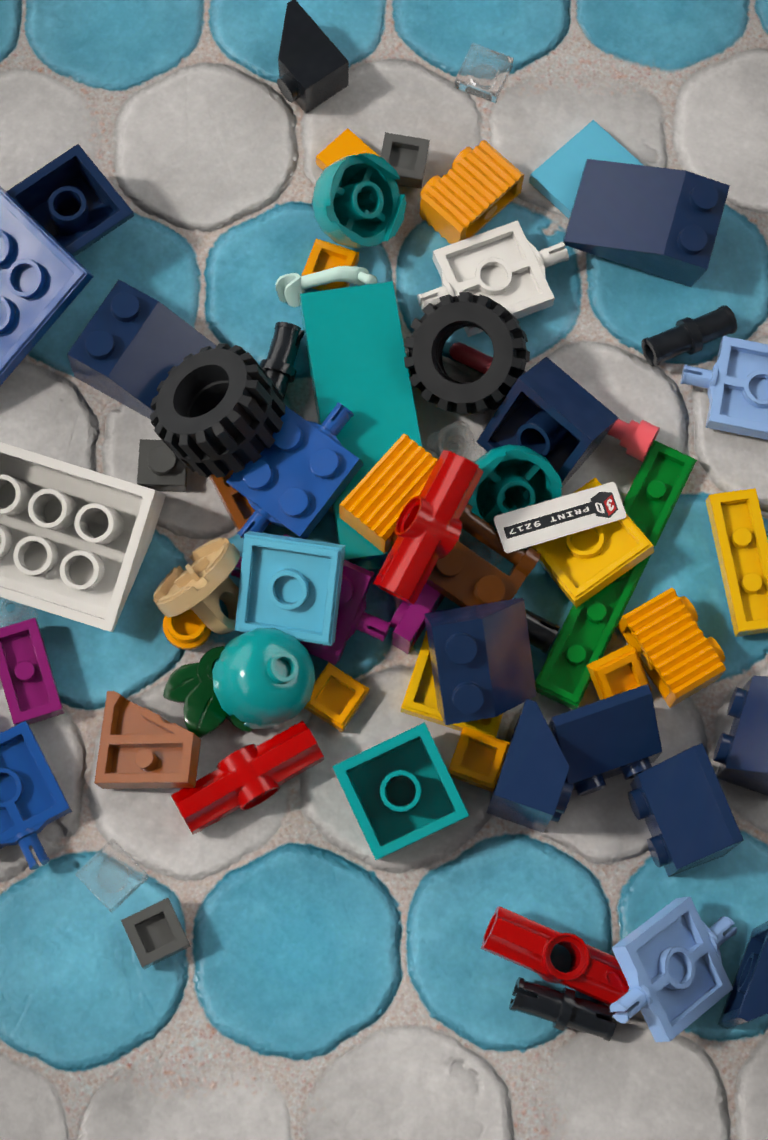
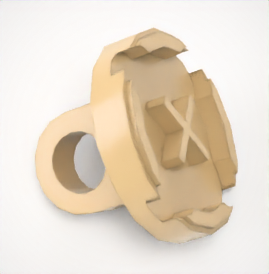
M219 537L194 550L192 555L189 556L193 563H188L185 566V570L180 565L177 568L174 567L154 592L153 601L163 615L167 617L180 615L191 608L210 630L222 635L235 631L239 588L228 575L238 563L240 551L227 538ZM219 599L227 607L228 618L221 611Z

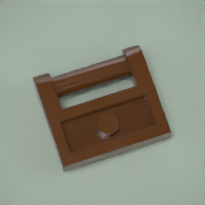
M467 503L459 518L462 521V529L514 564L507 575L457 541L447 556L438 559L426 584L461 608L511 600L539 561L541 553L531 546L505 553L497 529L471 511L473 506Z

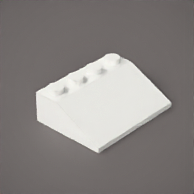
M0 442V597L113 632L152 541L166 494Z

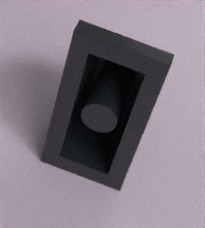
M296 0L288 2L278 55L279 79H277V84L281 93L289 102L296 101L302 110L308 113L348 86L349 61Z

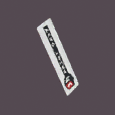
M610 482L496 515L493 519L505 553H510L626 518L627 515L616 483Z

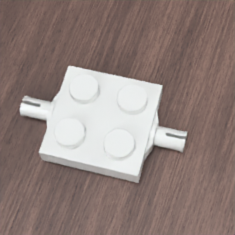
M518 220L433 251L432 260L441 277L442 286L422 294H417L419 306H421L422 310L429 303L436 305L441 302L439 298L450 294L454 297L459 296V292H470L473 295L479 296L481 294L491 298L505 307L516 319L553 306L555 297L546 281L545 268L568 261V250L563 242H559V244L538 251L526 239ZM464 327L468 337L484 332L476 327Z

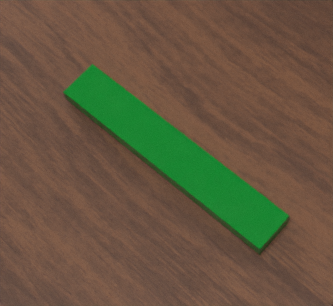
M656 440L653 441L623 502L626 514L654 545V548L697 461ZM650 556L577 608L574 605L572 606L535 681L537 693L572 710L578 708L591 681L586 665L602 658Z

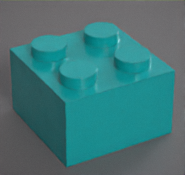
M425 722L332 766L375 860L390 855L469 817Z

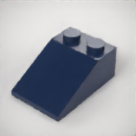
M587 159L563 243L565 246L692 287L708 269L730 185L685 170Z
M118 280L67 353L75 378L150 419V415L154 412L151 408L152 398L159 394L156 389L161 381L167 379L171 368L174 365L176 367L183 362V358L189 354L195 355L199 353L201 348L211 346L214 349L217 345L159 301Z

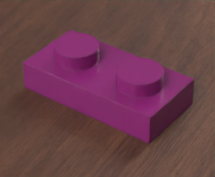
M425 583L415 605L403 601L390 621L391 627L394 628L392 645L409 654L426 627L424 614L436 612L445 596Z
M36 618L0 628V679L14 726L24 721H27L30 725L64 714L63 705Z

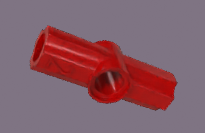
M442 451L420 495L413 497L401 511L395 526V533L398 537L373 584L388 594L415 605L436 562L450 553L460 537L462 521L459 518L484 472L477 464L451 451Z
M301 721L258 746L255 744L247 745L231 753L217 764L216 770L197 780L195 788H183L172 794L171 797L191 833L194 835L199 831H203L206 827L217 823L239 808L241 811L248 810L269 799L279 791L281 784L322 762L324 755L310 729L304 721Z
M501 906L496 908L483 936L482 950L533 971L547 982L560 983L608 1005L616 1002L629 991L628 982L615 956L585 944L575 934L560 933ZM556 944L565 947L571 954V967L566 973L560 972L551 963V950Z

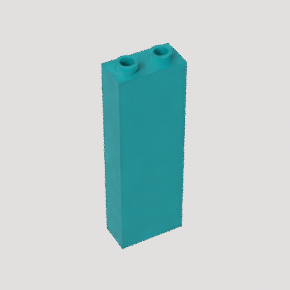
M393 281L300 294L301 318L318 424L321 425L337 402L348 408L354 416L350 418L336 437L345 449L357 456L364 464L332 505L337 543L346 545L344 560L374 572V576L379 573L392 546L385 554L339 518V504L402 434H407L411 440L416 441L419 446H422L412 386L409 379V369L405 368L404 357H406Z

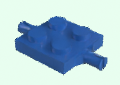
M337 402L336 406L320 425L316 422L305 420L285 405V415L280 418L283 421V426L280 432H273L272 437L275 439V442L269 449L265 448L260 453L262 457L255 463L250 461L245 464L244 470L237 473L234 472L227 480V483L233 489L247 498L249 504L255 510L237 534L244 538V534L248 531L263 533L271 522L274 525L287 528L301 539L308 538L364 465L357 456L345 449L336 437L350 418L354 416L348 408Z
M24 721L4 732H0V849L5 846L19 845L29 865V869L34 870L40 866L32 849H34L42 865L50 861L37 834L46 825L71 813L72 810L27 721Z

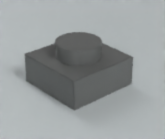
M385 132L380 157L384 158L396 169L400 177L399 180H395L398 185L422 188L430 140Z
M140 439L137 485L156 491L186 492L188 468L162 440Z
M169 898L161 900L121 920L143 969L191 947Z

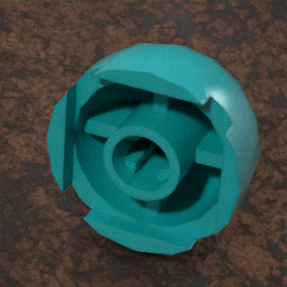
M371 153L345 156L326 167L314 186L312 197L313 213L320 229L335 243L349 248L377 246L381 242L393 238L404 221L406 209L405 194H399V187L395 181L400 179L396 169L384 158Z
M508 444L491 449L476 460L475 464L484 472L468 503L473 506L471 511L496 528L493 519L496 515L561 497L562 482L560 476L546 457L526 446Z
M276 628L253 629L230 640L221 652L219 660L215 662L212 671L213 690L221 708L229 716L234 714L240 721L246 723L244 726L252 729H272L295 718L310 701L315 686L314 664L306 647L294 636Z

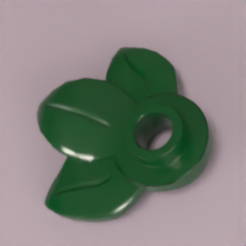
M225 646L210 649L202 656L199 663L182 665L170 675L164 689L163 696L165 699L184 703L183 712L186 727L199 738L213 732L224 723L226 718L235 727L244 732L250 733L253 730L244 726L246 723L240 721L234 714L229 716L221 708L214 693L212 671Z

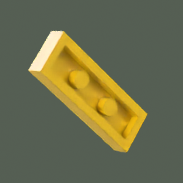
M756 488L711 494L706 499V506L734 635L739 637L767 633L768 540Z

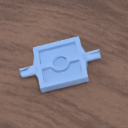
M723 336L719 345L717 362L712 370L685 364L680 384L708 389L707 394L710 404L706 428L768 440V344Z
M691 897L674 899L612 947V950L628 982L629 991L610 1005V1012H616L612 1015L613 1018L619 1023L624 1024L637 1012L641 1011L655 1042H670L733 989L723 968L719 948L720 945L737 933V928L731 927L735 923L730 918L722 916L712 926L708 927L701 920Z

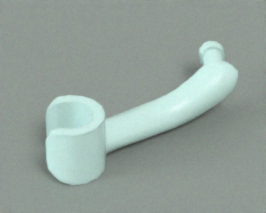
M337 266L300 276L297 273L285 274L277 279L275 287L279 300L284 303L287 302L288 305L296 308L300 306V294L305 293V289L332 282H348L356 285H364L365 283L366 285L377 283V278L369 274V271L364 267Z

